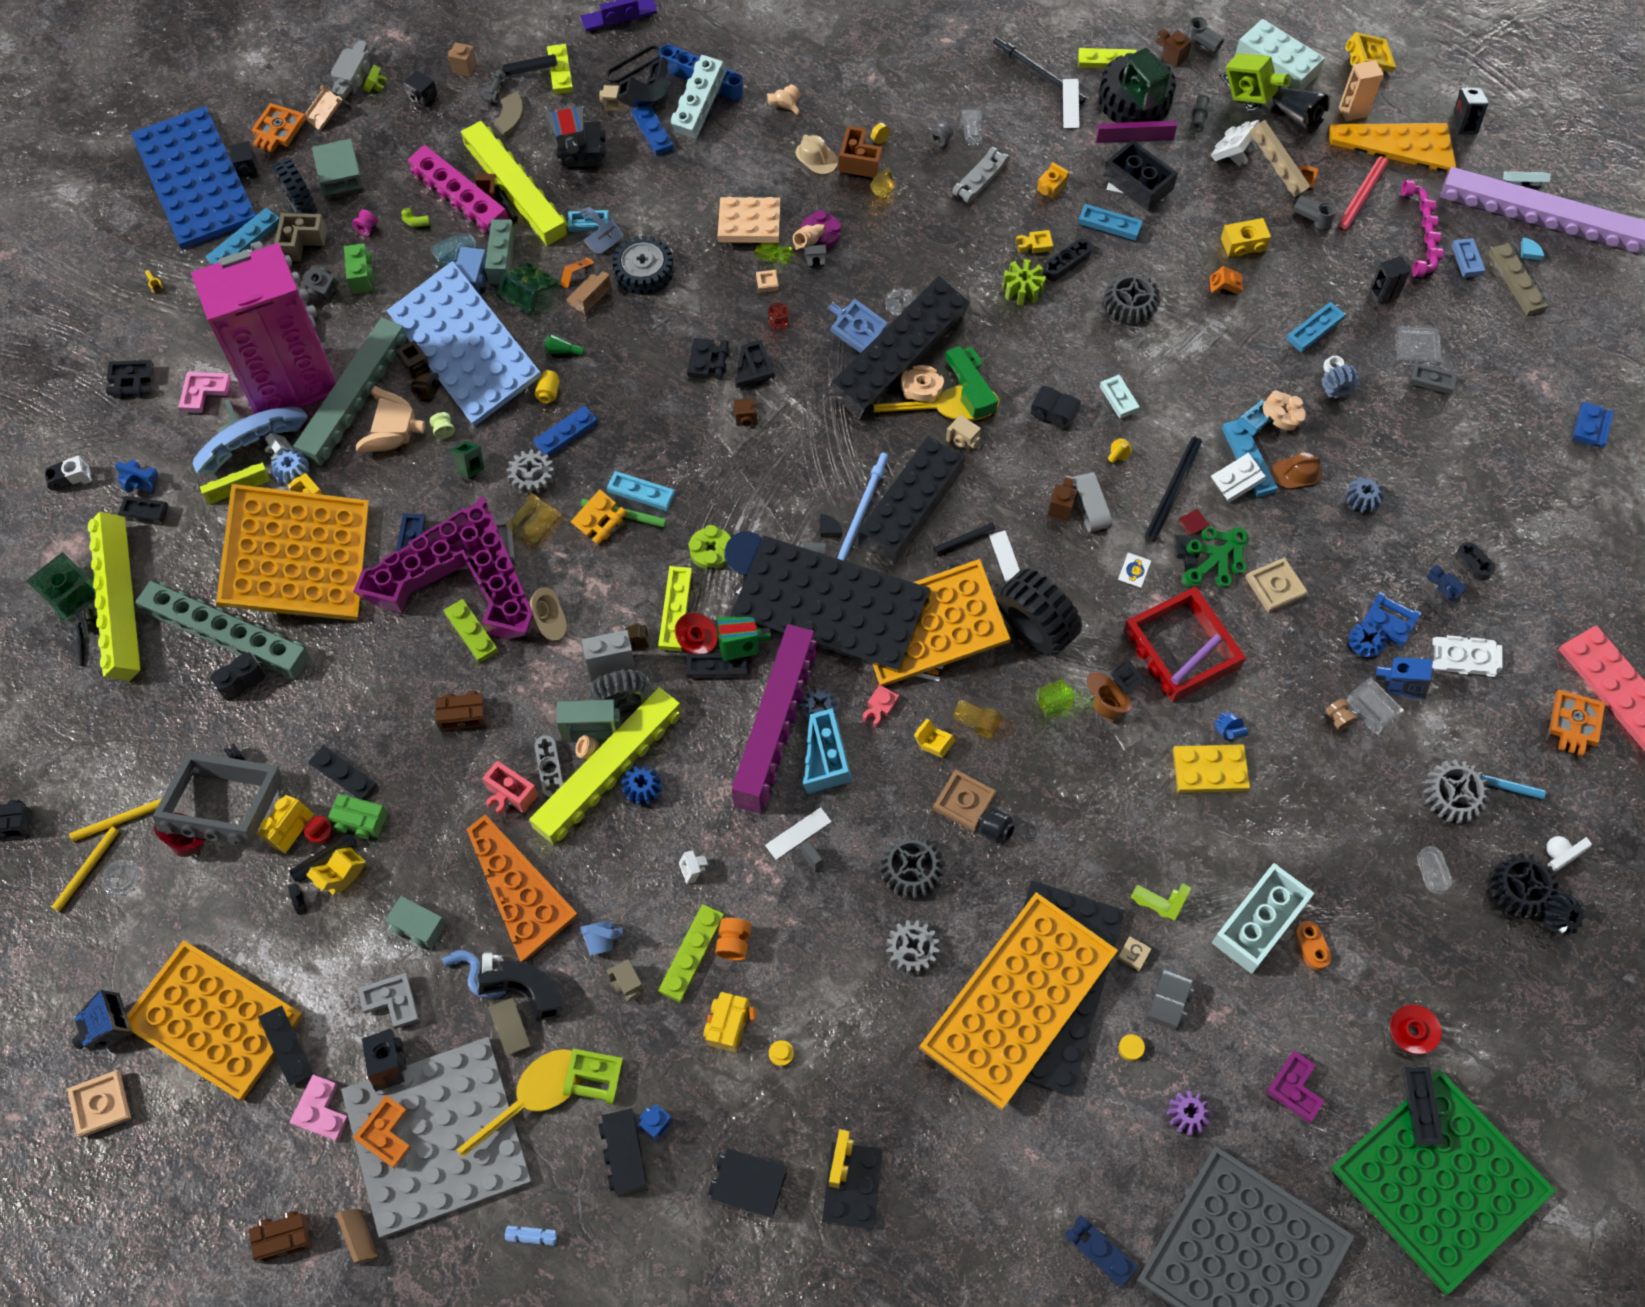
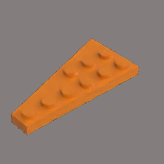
M484 814L466 830L520 962L525 963L578 917V914L487 815Z

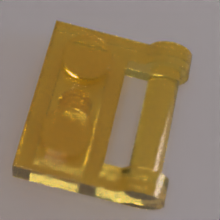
M531 493L526 498V503L512 517L511 521L507 520L504 527L510 528L513 535L535 548L560 520L562 515L561 512ZM533 507H536L535 513L521 529L518 528L517 525Z

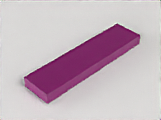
M1177 121L1098 124L1095 139L1096 143L1127 142L1131 140H1172L1175 137Z

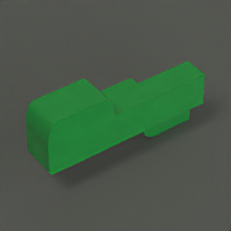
M958 346L946 351L945 359L958 376V381L963 387L960 401L972 418H981L996 412L998 398L977 370L982 365V360L973 347L962 350Z

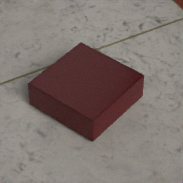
M1198 509L1180 517L1178 523L1187 535H1198L1206 527L1210 526Z

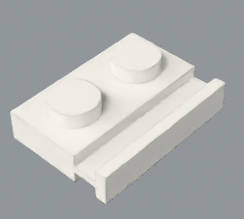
M1249 453L1211 476L1213 482L1223 496H1225L1228 503L1266 480V476Z

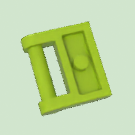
M573 1048L563 1095L571 1096V1094L606 1100L605 1103L613 1105L623 1058ZM576 1077L607 1083L609 1088L604 1090L573 1084Z

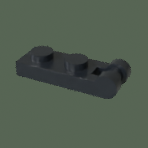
M722 653L687 654L686 675L687 678L750 679L751 669H749V664H751V656L723 661ZM733 663L740 664V668H733Z

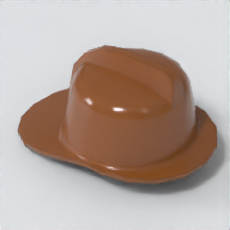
M1309 452L1297 453L1294 457L1277 461L1271 469V476L1274 482L1283 488H1297L1316 484L1323 475L1320 457H1315Z
M1092 672L1087 676V686L1094 695L1093 707L1098 714L1110 722H1114L1122 713H1128L1132 710L1131 700L1110 677L1099 672Z

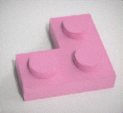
M187 372L179 403L180 411L202 413L206 395L227 396L231 382L230 375L226 373Z
M312 1075L289 1123L338 1142L349 1120L347 1116L327 1109L338 1085Z

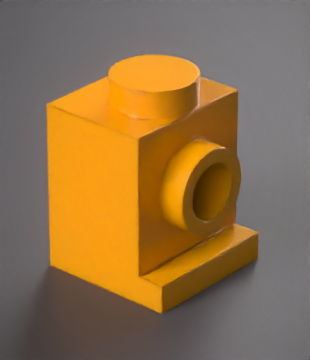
M1052 162L1050 168L1038 179L1037 190L1041 194L1054 199L1067 185L1069 171Z

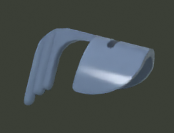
M590 207L579 211V215H582L585 219L591 217L599 226L596 232L584 239V242L593 252L602 253L624 237V234L613 219L604 224L599 215ZM612 227L614 228L611 232L608 233L610 237L608 235H605L600 240L598 239V237L603 235L609 229H611Z

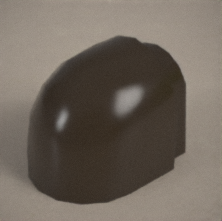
M424 372L417 375L411 383V392L419 398L427 400L433 398L440 386L438 373Z
M637 623L624 629L628 630L632 652L649 648V634L646 625Z

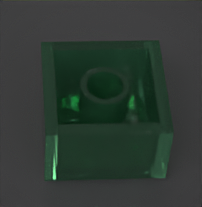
M1146 47L1127 56L1122 87L1146 111L1164 102L1170 72L1157 59L1156 55Z
M63 552L26 580L32 589L63 620L96 594L92 580Z

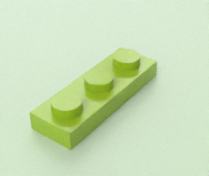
M463 599L443 610L478 663L498 653L497 647Z

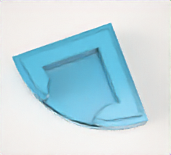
M1523 237L1521 241V258L1542 260L1544 257L1542 248L1535 241Z

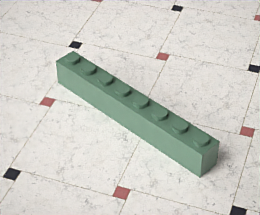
M382 317L380 318L293 447L296 453L301 452L308 462L320 467L330 457L334 446L341 441L343 433L347 427L351 426L357 412L363 408L365 400L371 394V390L379 379L384 377L386 369L395 360L396 350L406 344L407 336L405 335L403 325Z

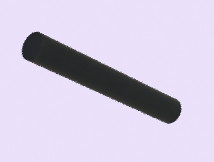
M993 522L933 547L934 553L940 555L996 530Z

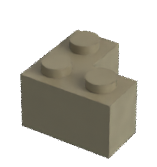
M281 213L274 244L279 243L284 256L289 255L291 261L301 262L304 245L324 246L327 228L322 215Z

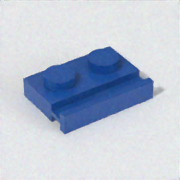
M1583 401L1579 408L1572 439L1592 446L1596 444L1603 449L1607 442L1614 410L1607 411L1604 410V407Z

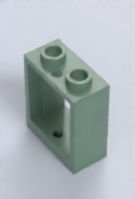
M614 700L557 702V726L563 742H577L583 735L593 737L597 741H604L623 724L622 718H620V708H616Z

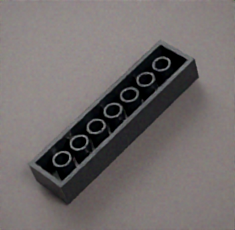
M938 276L832 381L828 393L860 420L901 379L904 371L907 370L908 372L965 314L970 301L941 276Z

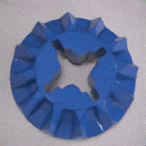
M1368 621L1358 623L1350 632V646L1360 656L1374 657L1380 654L1386 646L1387 637L1384 629L1379 627L1377 623ZM1364 633L1368 636L1375 634L1372 639L1373 644H1370V642L1361 643L1365 637Z

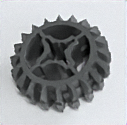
M1128 272L1124 276L1119 274L1117 279L1112 278L1106 286L1104 305L1107 307L1108 313H1112L1113 319L1119 317L1120 322L1126 320L1128 325L1131 321H1134L1136 325L1140 320L1145 323L1147 318L1151 319L1158 310L1160 303L1159 289H1156V283H1151V278L1144 279V274L1141 276H1137L1136 272L1133 275H1129Z
M632 669L605 673L604 676H599L597 680L592 681V684L589 686V700H614L616 708H620V712L625 713L629 710L634 711L635 708L640 707L651 696V684L646 674L640 673L638 670L633 671Z
M908 834L904 841L899 836L897 838L898 844L891 841L889 843L890 849L884 848L883 854L885 856L880 857V863L883 865L879 866V872L884 873L881 879L882 881H888L886 885L888 889L895 887V895L902 891L903 898H907L908 893H912L913 899H916L917 893L920 892L925 897L927 894L926 889L933 892L935 890L934 885L940 884L941 879L939 877L944 875V870L941 869L944 867V861L940 860L942 853L935 852L937 849L936 844L928 846L930 841L928 838L921 842L919 835L916 836V840H911V835ZM908 851H914V852H918V853H917V854H909ZM896 857L899 858V863L902 865L897 874H895L892 868V863ZM926 859L930 862L932 869L928 876L924 874V869L922 868ZM908 864H911L912 867V864L916 865V869H909L907 868ZM911 878L916 880L917 882H908L905 880Z

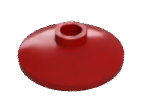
M695 612L686 613L675 624L676 640L685 651L691 654H707L716 646L718 639L717 630L712 621L706 616Z
M1416 1004L1405 1005L1393 1014L1390 1021V1032L1393 1040L1401 1049L1415 1055L1429 1053L1437 1047L1441 1040L1442 1031L1439 1020L1429 1009ZM1409 1028H1414L1417 1035H1412L1409 1032Z

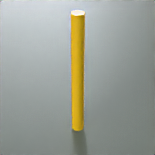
M161 799L69 833L70 839L74 842L153 812L157 809Z
M113 827L109 829L51 908L60 913L119 834L117 829Z

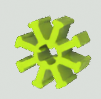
M1024 259L1023 269L1014 261L1010 263L1009 272L1007 270L1004 272L1002 288H1006L1005 297L1010 300L1011 297L1018 294V305H1024L1025 295L1028 296L1031 303L1037 302L1039 293L1043 294L1046 277H1041L1043 268L1038 264L1036 268L1030 270L1031 260Z

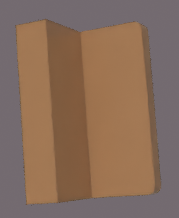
M604 271L598 276L591 274L567 298V303L586 314L611 289L609 274Z

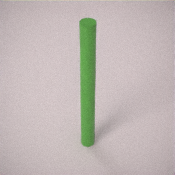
M582 499L581 507H584L589 500ZM615 507L612 511L616 513L619 507ZM625 509L627 514L624 518L660 527H665L666 519Z

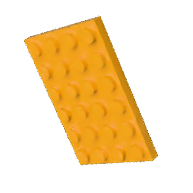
M980 559L913 582L929 587L931 593L901 669L898 673L874 664L873 667L879 685L884 687L1011 642Z
M184 940L127 1013L130 1027L134 1034L241 1102L275 1057L258 1016L282 1005L294 1030L304 1015Z

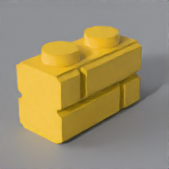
M285 795L276 802L275 809L271 815L261 822L260 829L256 835L266 841L272 848L286 853L314 813L296 798Z
M720 992L719 998L713 1000L711 1006V1013H713L711 1023H706L703 1034L706 1037L708 1046L737 1053L749 1014V1007H751L749 999Z

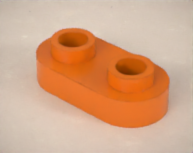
M1310 921L1302 922L1294 933L1298 947L1308 967L1313 970H1323L1331 961L1330 950L1318 925ZM1305 930H1310L1313 936H1308ZM1315 953H1321L1323 959H1318Z

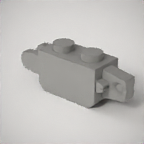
M358 41L353 49H344L331 71L334 81L332 93L345 100L349 93H356L362 85L364 76L370 70V62L368 61L370 53L366 50L367 43L365 41Z

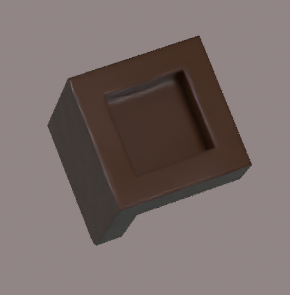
M475 174L476 186L497 202L499 186L496 174Z

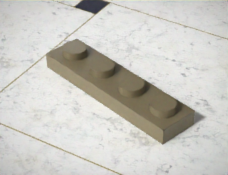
M1507 243L1490 248L1489 256L1525 315L1528 316L1545 311L1548 305L1511 245Z

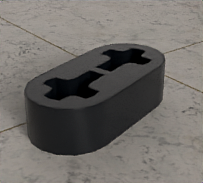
M1470 542L1462 543L1456 551L1457 560L1476 579L1481 581L1487 580L1495 571L1494 563L1475 544ZM1484 567H1485V568L1487 569V571H1486V570L1481 571L1479 568H1484Z

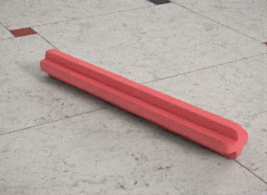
M1381 156L1377 159L1338 224L1340 228L1346 230L1350 227L1389 162L1387 158Z

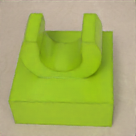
M373 65L362 88L364 91L370 93L372 87L378 92L383 90L384 86L381 84H385L387 78L383 75H378L381 70L380 67Z

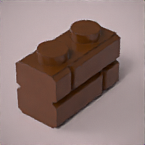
M469 691L465 695L460 696L448 693L440 698H435L436 724L440 731L487 725L486 702L482 693Z
M291 1211L283 1214L282 1219L272 1222V1219H264L256 1222V1227L248 1230L253 1260L260 1264L312 1248L307 1216L302 1213L298 1214V1211Z

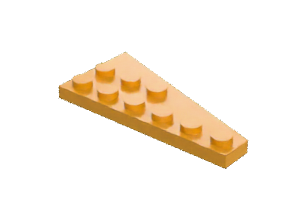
M1447 123L1330 124L1328 128L1330 145L1351 150L1359 148L1367 150V154L1375 155L1376 152L1386 155L1385 158L1413 165L1418 163L1429 165L1430 169L1437 170V167L1448 170L1447 173L1450 167L1456 168Z

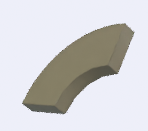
M517 91L500 100L503 109L500 116L494 120V125L504 137H507L516 130L522 117L523 104Z

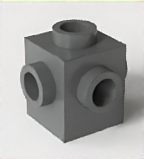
M311 266L310 270L305 272L302 284L307 288V293L316 298L321 296L330 300L339 282L334 276L330 275L331 272L326 268L320 266L318 269Z

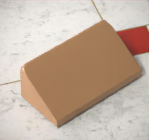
M353 1209L336 1213L353 1262L362 1266L376 1259L378 1253L362 1211L360 1209Z

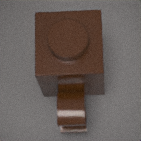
M1165 29L1158 32L1157 35L1160 38L1156 40V43L1164 47L1161 58L1177 67L1188 58L1192 40L1178 30L1171 36Z
M1066 475L1063 486L1055 485L1048 516L1069 521L1077 489L1072 488L1074 477Z

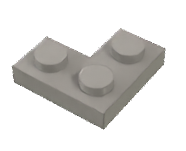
M407 973L357 988L362 1010L365 1014L388 1007L394 1029L419 1022Z

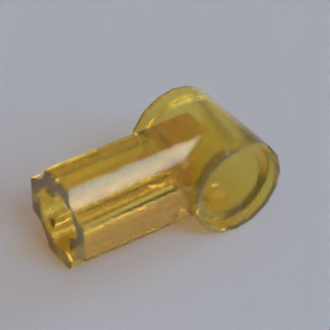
M960 700L955 708L952 719L974 728L977 734L990 739L993 738L1002 720V715L994 709H981Z

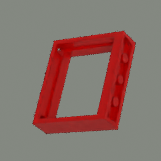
M1196 586L1128 619L1124 627L1127 641L1132 642L1136 648L1137 656L1145 661L1150 675L1157 679L1162 693H1166L1172 703L1242 668L1246 659ZM1187 604L1210 638L1214 635H1219L1222 638V642L1217 648L1226 661L1176 685L1171 681L1172 674L1140 627Z

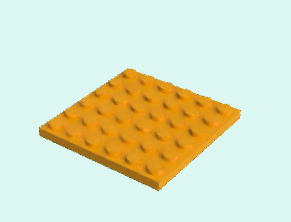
M232 484L216 606L357 621L360 596L354 594L353 591L363 567L369 500Z

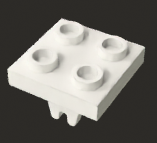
M1259 120L1248 121L1239 127L1228 129L1225 132V137L1216 144V149L1211 154L1214 161L1230 157L1238 166H1241L1242 162L1246 164L1248 159L1244 150L1247 153L1257 150V145L1249 131L1260 123Z

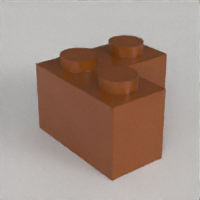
M847 125L839 154V172L878 178L882 164V147L866 144V128Z

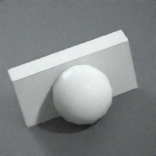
M1556 836L1551 838L1547 843L1546 849L1549 856L1554 859L1546 865L1550 866L1549 874L1556 873L1585 853L1592 844L1587 837L1573 847L1565 837Z

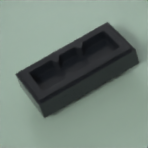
M125 496L118 516H123L127 520L163 524L169 505L164 501Z

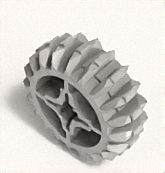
M1457 759L1453 760L1451 764L1448 761H1444L1441 766L1436 765L1433 768L1434 772L1430 771L1427 777L1429 779L1424 781V785L1428 788L1423 791V794L1430 796L1425 800V803L1433 804L1430 811L1434 812L1437 809L1439 811L1438 818L1446 815L1447 822L1455 819L1457 824H1460L1463 819L1468 823L1472 820V817L1478 818L1480 812L1486 810L1484 804L1490 801V798L1486 795L1490 793L1491 789L1484 787L1488 784V780H1481L1480 778L1483 772L1475 773V765L1467 768L1466 761H1463L1459 766ZM1454 775L1461 777V779L1455 781L1451 778L1447 779L1445 776ZM1468 783L1470 784L1473 793L1469 790ZM1461 785L1458 789V795L1453 798L1456 788ZM1440 790L1445 794V800L1441 796ZM1454 803H1460V804H1462V805H1465V804H1466V805H1468L1469 807H1468V808H1456V807H1453L1452 805H1453Z

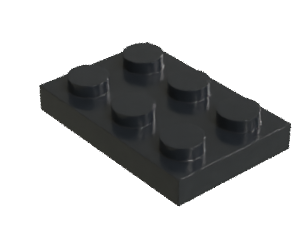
M832 1142L822 1223L874 1230L883 1149L853 1145L851 1156L846 1155L844 1165L849 1166L846 1182L841 1181L840 1187L834 1188L829 1187L836 1149V1142Z

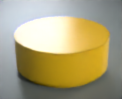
M884 123L877 124L871 132V139L877 144H882L889 137L890 128Z
M1129 1034L1121 1039L1118 1050L1125 1060L1136 1061L1143 1055L1145 1045L1139 1036Z

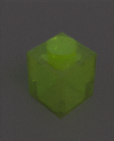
M1064 679L1038 688L1036 699L1045 717L1071 708L1074 698L1071 686H1067Z

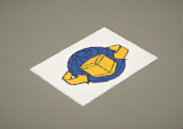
M1128 553L1118 580L1141 588L1151 560Z

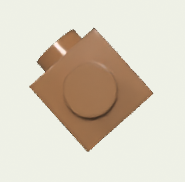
M455 42L452 49L449 50L447 57L448 61H450L452 73L471 77L477 64L474 48L471 45Z

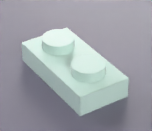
M1504 171L1503 180L1510 181V183L1515 185H1522V182H1530L1529 185L1542 186V182H1550L1551 174L1545 172Z
M1120 375L1100 383L1101 390L1119 419L1139 411L1138 403Z

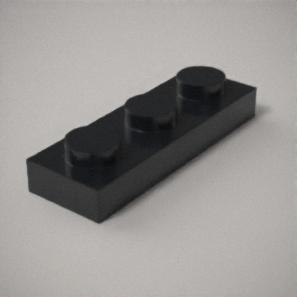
M324 745L308 762L310 767L354 798L365 801L378 787L375 781Z
M281 1005L258 1016L288 1086L312 1076L313 1072L283 1006Z
M1430 1066L1404 1067L1401 1070L1415 1147L1444 1145Z

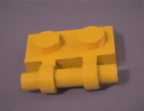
M599 489L572 519L571 523L587 537L595 531L597 534L592 541L599 545L603 540L608 539L609 533L616 525H620L623 522L622 518L627 514V511L620 507L616 513L612 510L617 506L616 502ZM606 517H609L610 520L603 526V528L600 527L599 525L604 521V519Z

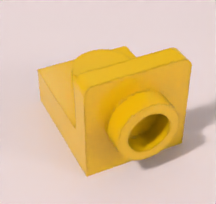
M306 473L296 477L288 484L290 491L323 495Z

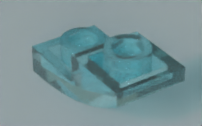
M467 232L438 242L431 247L430 251L438 262L457 260L461 247L477 248L478 243Z

